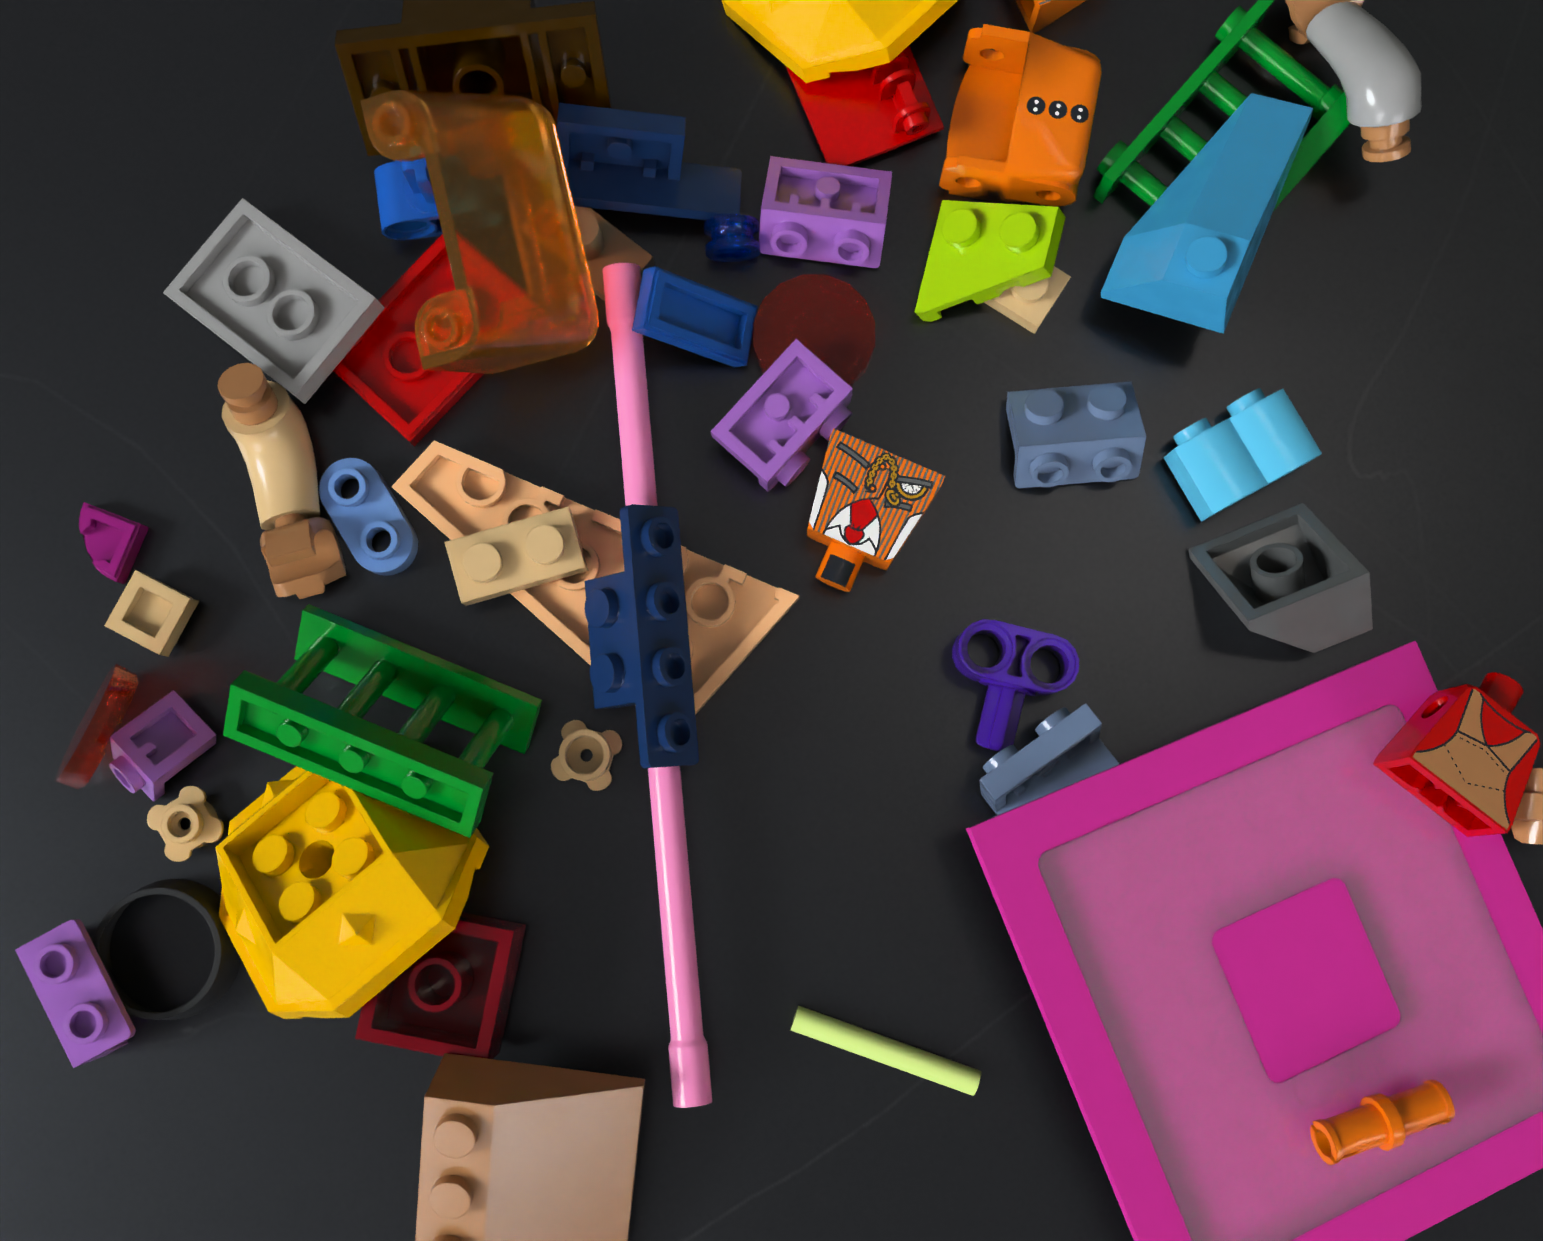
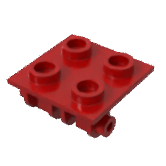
M910 46L904 49L890 63L858 71L831 72L830 78L805 83L786 66L826 163L853 166L944 130L942 120Z

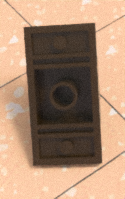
M403 0L401 23L336 31L335 48L368 156L410 152L412 148L417 146H423L427 150L557 135L559 103L613 109L595 1L535 8L534 0Z

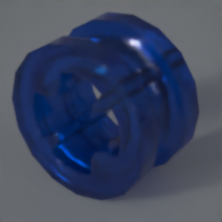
M724 214L712 217L704 222L705 234L712 238L705 245V254L709 259L720 262H740L756 258L760 255V243L753 239V236L759 232V220L755 217L743 214Z

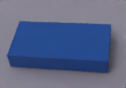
M654 266L643 270L632 331L734 368L747 366L758 306Z

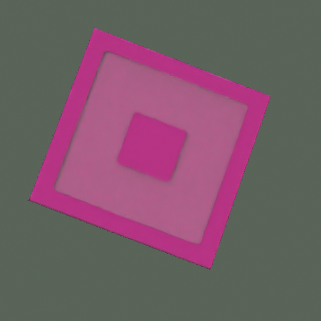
M1416 641L1399 646L966 828L1134 1241H1405L1543 1168V928L1501 834L1466 837L1373 765L1378 754L1426 699L1438 691ZM1429 1079H1435L1446 1088L1452 1098L1455 1116L1451 1119L1450 1123L1439 1124L1406 1136L1403 1145L1389 1151L1376 1147L1340 1160L1338 1164L1328 1165L1317 1153L1311 1139L1310 1125H1313V1121L1326 1119L1360 1106L1361 1099L1374 1093H1382L1387 1097L1424 1084L1423 1082Z

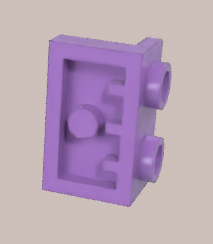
M770 156L761 205L759 252L775 256L878 268L883 248L892 172Z
M795 339L711 430V436L758 477L759 485L767 492L778 482L787 487L810 462L811 459L805 452L820 436L829 441L833 429L840 431L850 419L853 413L847 406L851 402L853 388L799 340Z
M80 919L69 920L15 949L73 1068L112 1053L128 1044L127 1040L135 1035L136 1029Z

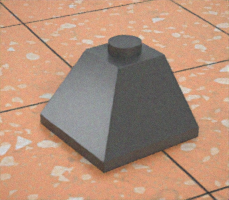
M1304 503L1189 549L1190 559L1251 632L1316 653L1373 629L1370 572Z

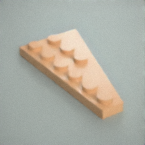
M434 440L392 485V488L450 540L564 507L571 509L588 571L510 594L591 665L588 621L584 609L586 601L585 581L624 571L620 519L597 509L593 510L565 498L564 495L543 486L534 485L506 473L503 469ZM681 546L696 715L799 600L800 596L780 587L777 588L748 576L745 572L726 564L723 565Z

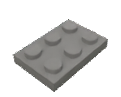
M243 198L163 292L246 359L260 367L264 373L304 404L307 403L385 308L373 295Z

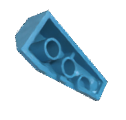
M1251 93L1125 235L1101 290V298L1224 334L1311 119L1313 108Z

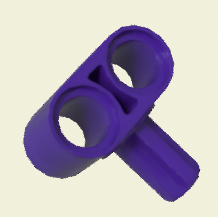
M982 619L973 622L957 636L952 648V658L960 673L969 679L988 686L976 735V743L983 748L999 752L1010 745H1014L1025 695L1047 696L1064 690L1075 681L1079 672L1078 654L1068 640L1057 635L997 620ZM985 634L997 643L999 658L993 667H981L970 659L967 650L971 636ZM1038 649L1052 652L1059 660L1060 674L1053 683H1044L1038 680L1032 673L1030 667L1031 658Z

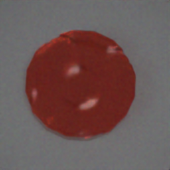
M802 274L780 283L763 299L753 322L754 351L762 372L765 373L791 343L797 339L848 385L852 386L866 372L874 353L875 320L866 300L849 283L827 274Z
M118 664L111 668L71 740L57 771L55 782L77 790L86 786L106 753L104 748L116 725L121 724L139 682L135 673L128 671L127 668Z

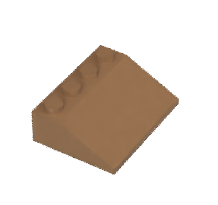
M445 1053L424 1096L415 1241H628L645 1079Z

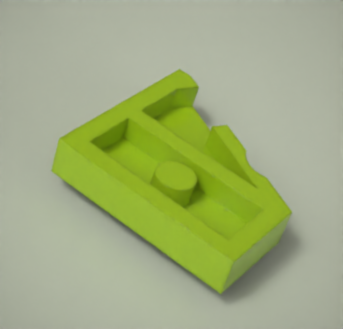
M942 200L914 312L923 321L933 322L942 318L941 311L971 299L976 304H980L999 297L1010 287H1025L1051 277L1066 218L1065 215L1056 206Z

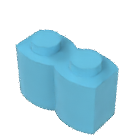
M1258 388L1226 407L1231 415L1230 418L1213 427L1207 418H1203L1173 436L1178 446L1163 458L1201 522L1322 454L1284 389L1265 397L1262 390Z

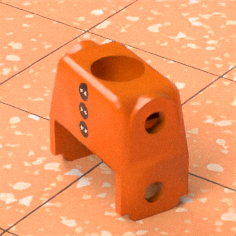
M983 24L982 28L970 29L963 54V61L970 65L964 75L954 104L949 126L946 159L944 160L939 186L949 190V194L990 202H1029L1047 206H1066L1074 203L1077 198L1079 181L1085 170L1101 81L1102 68L1099 58L1087 50L1065 46L1027 31Z

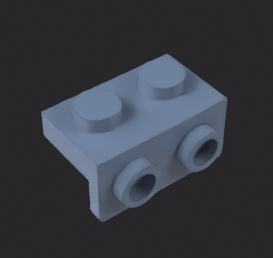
M1131 381L1007 392L1006 412L1015 450L1013 477L1017 488H1047L1067 484L1116 482L1119 480L1135 479L1139 476L1146 432Z
M1086 703L1072 713L1066 707H1063L1048 716L1036 727L1035 731L1039 737L1020 751L1014 745H1010L985 763L983 769L987 774L979 779L980 791L995 814L999 815L1114 767L1119 762L1100 740L1102 723Z

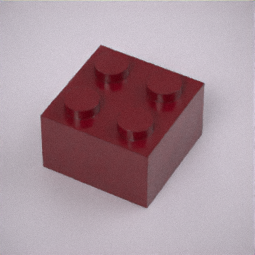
M462 912L457 926L452 932L362 1006L355 1039L438 1056H444L445 1053L494 1059L501 1050L526 925Z

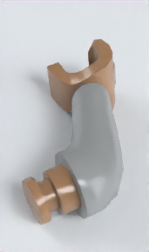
M1285 0L1290 11L1291 20L1295 24L1288 27L1289 40L1303 45L1311 42L1330 64L1341 82L1346 95L1347 120L1352 125L1359 126L1361 137L1369 140L1362 146V157L1369 162H1389L1407 156L1411 152V139L1404 135L1410 130V119L1421 112L1422 101L1421 71L1405 45L1384 24L1362 8L1364 0Z

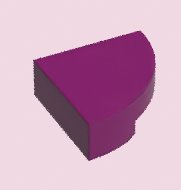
M84 502L79 517L80 534H83L84 543L93 561V565L107 578L121 584H126L149 527Z

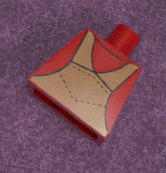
M1490 672L1486 674L1479 688L1470 684H1464L1439 690L1430 695L1378 754L1373 765L1466 837L1506 834L1513 825L1540 747V740L1537 733L1512 715L1513 710L1524 693L1522 686L1507 675Z

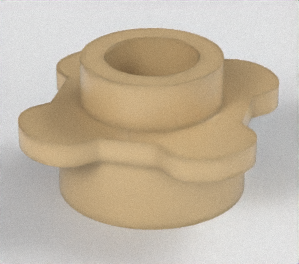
M572 720L566 723L561 731L564 740L559 748V756L551 762L553 775L560 781H567L573 778L586 782L593 791L606 789L612 782V775L609 770L613 757L622 750L621 737L613 730H606L600 733L587 729L585 723L580 720ZM585 749H589L593 754L592 759L588 762L583 761L581 758V753Z
M186 786L182 788L177 799L167 805L153 806L147 815L148 826L160 833L166 844L165 855L172 861L182 862L188 860L195 848L203 847L208 843H215L223 835L224 824L218 818L213 806L206 801V793L200 787ZM185 817L191 822L187 830L182 829L180 825L181 820Z

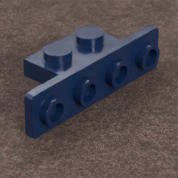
M559 103L556 148L499 142L495 145L490 179V195L494 198L736 223L740 215L742 172L738 168L682 162L686 117Z
M627 505L620 509L624 571L585 581L586 601L584 609L588 621L591 657L590 681L593 686L594 708H619L635 705L640 764L643 768L696 765L699 761L678 511L675 507Z

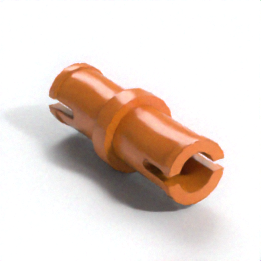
M1429 1079L1424 1081V1084L1387 1097L1382 1093H1374L1361 1099L1360 1106L1326 1119L1313 1121V1125H1310L1311 1139L1317 1153L1328 1165L1338 1164L1340 1160L1376 1147L1389 1151L1403 1145L1406 1136L1439 1124L1450 1123L1451 1119L1455 1116L1452 1098L1446 1088L1435 1079Z

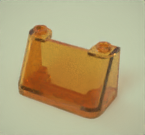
M396 90L361 100L369 138L373 147L382 156L398 162L426 159L456 290L438 294L428 299L418 311L415 320V337L423 370L495 374L571 354L587 347L595 338L599 327L598 310L556 124L551 113L540 103L522 96Z

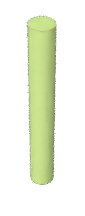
M798 1005L790 1028L793 1032L972 1096L975 1095L981 1079L980 1070Z

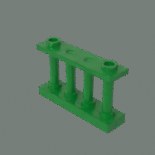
M1258 0L1249 11H1246L1239 5L1215 35L1221 43L1130 146L1120 140L1105 156L1096 169L1103 177L1093 197L1103 204L1118 185L1123 183L1150 207L1168 187L1139 164V162L1160 138L1165 140L1190 162L1207 144V141L1178 117L1200 93L1229 117L1237 110L1247 96L1218 72L1240 48L1313 108L1312 117L1318 121L1306 136H1303L1275 205V210L1350 124L1347 120L1344 90L1336 83L1330 88L1258 29L1274 0Z
M308 604L303 609L294 657L297 661L276 683L246 670L231 683L223 736L470 838L481 822L494 774L483 768L500 744L522 754L526 753L531 742L542 699ZM322 671L356 685L337 708L303 694ZM381 695L416 709L398 733L363 719ZM440 720L475 734L459 758L423 744Z

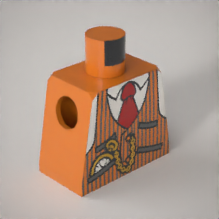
M833 429L829 438L807 528V537L828 546L815 577L827 585L850 592L863 562L887 571L936 497L945 476Z

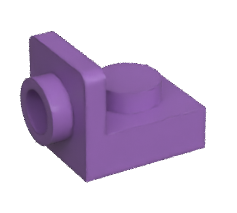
M173 690L110 736L114 760L109 763V767L127 790L135 793L142 789L155 802L165 794L164 783L216 744V734Z

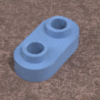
M345 458L331 464L325 470L320 480V499L356 561L365 569L383 576L395 575L407 569L414 561L418 551L417 534L383 476L369 463L357 458ZM349 479H357L359 482L358 493L352 498L344 499L341 495L342 485ZM381 531H388L391 536L389 547L382 552H375L372 547L374 536Z

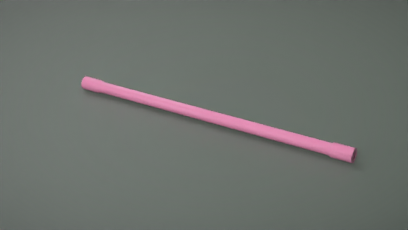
M615 263L605 266L602 272L606 319L611 331L625 505L658 506L643 335L632 331L641 286L640 266L634 263ZM680 766L648 768L671 1036L668 1052L673 1106L679 1108L698 1107L710 1104L713 1100L708 1044L703 1035Z

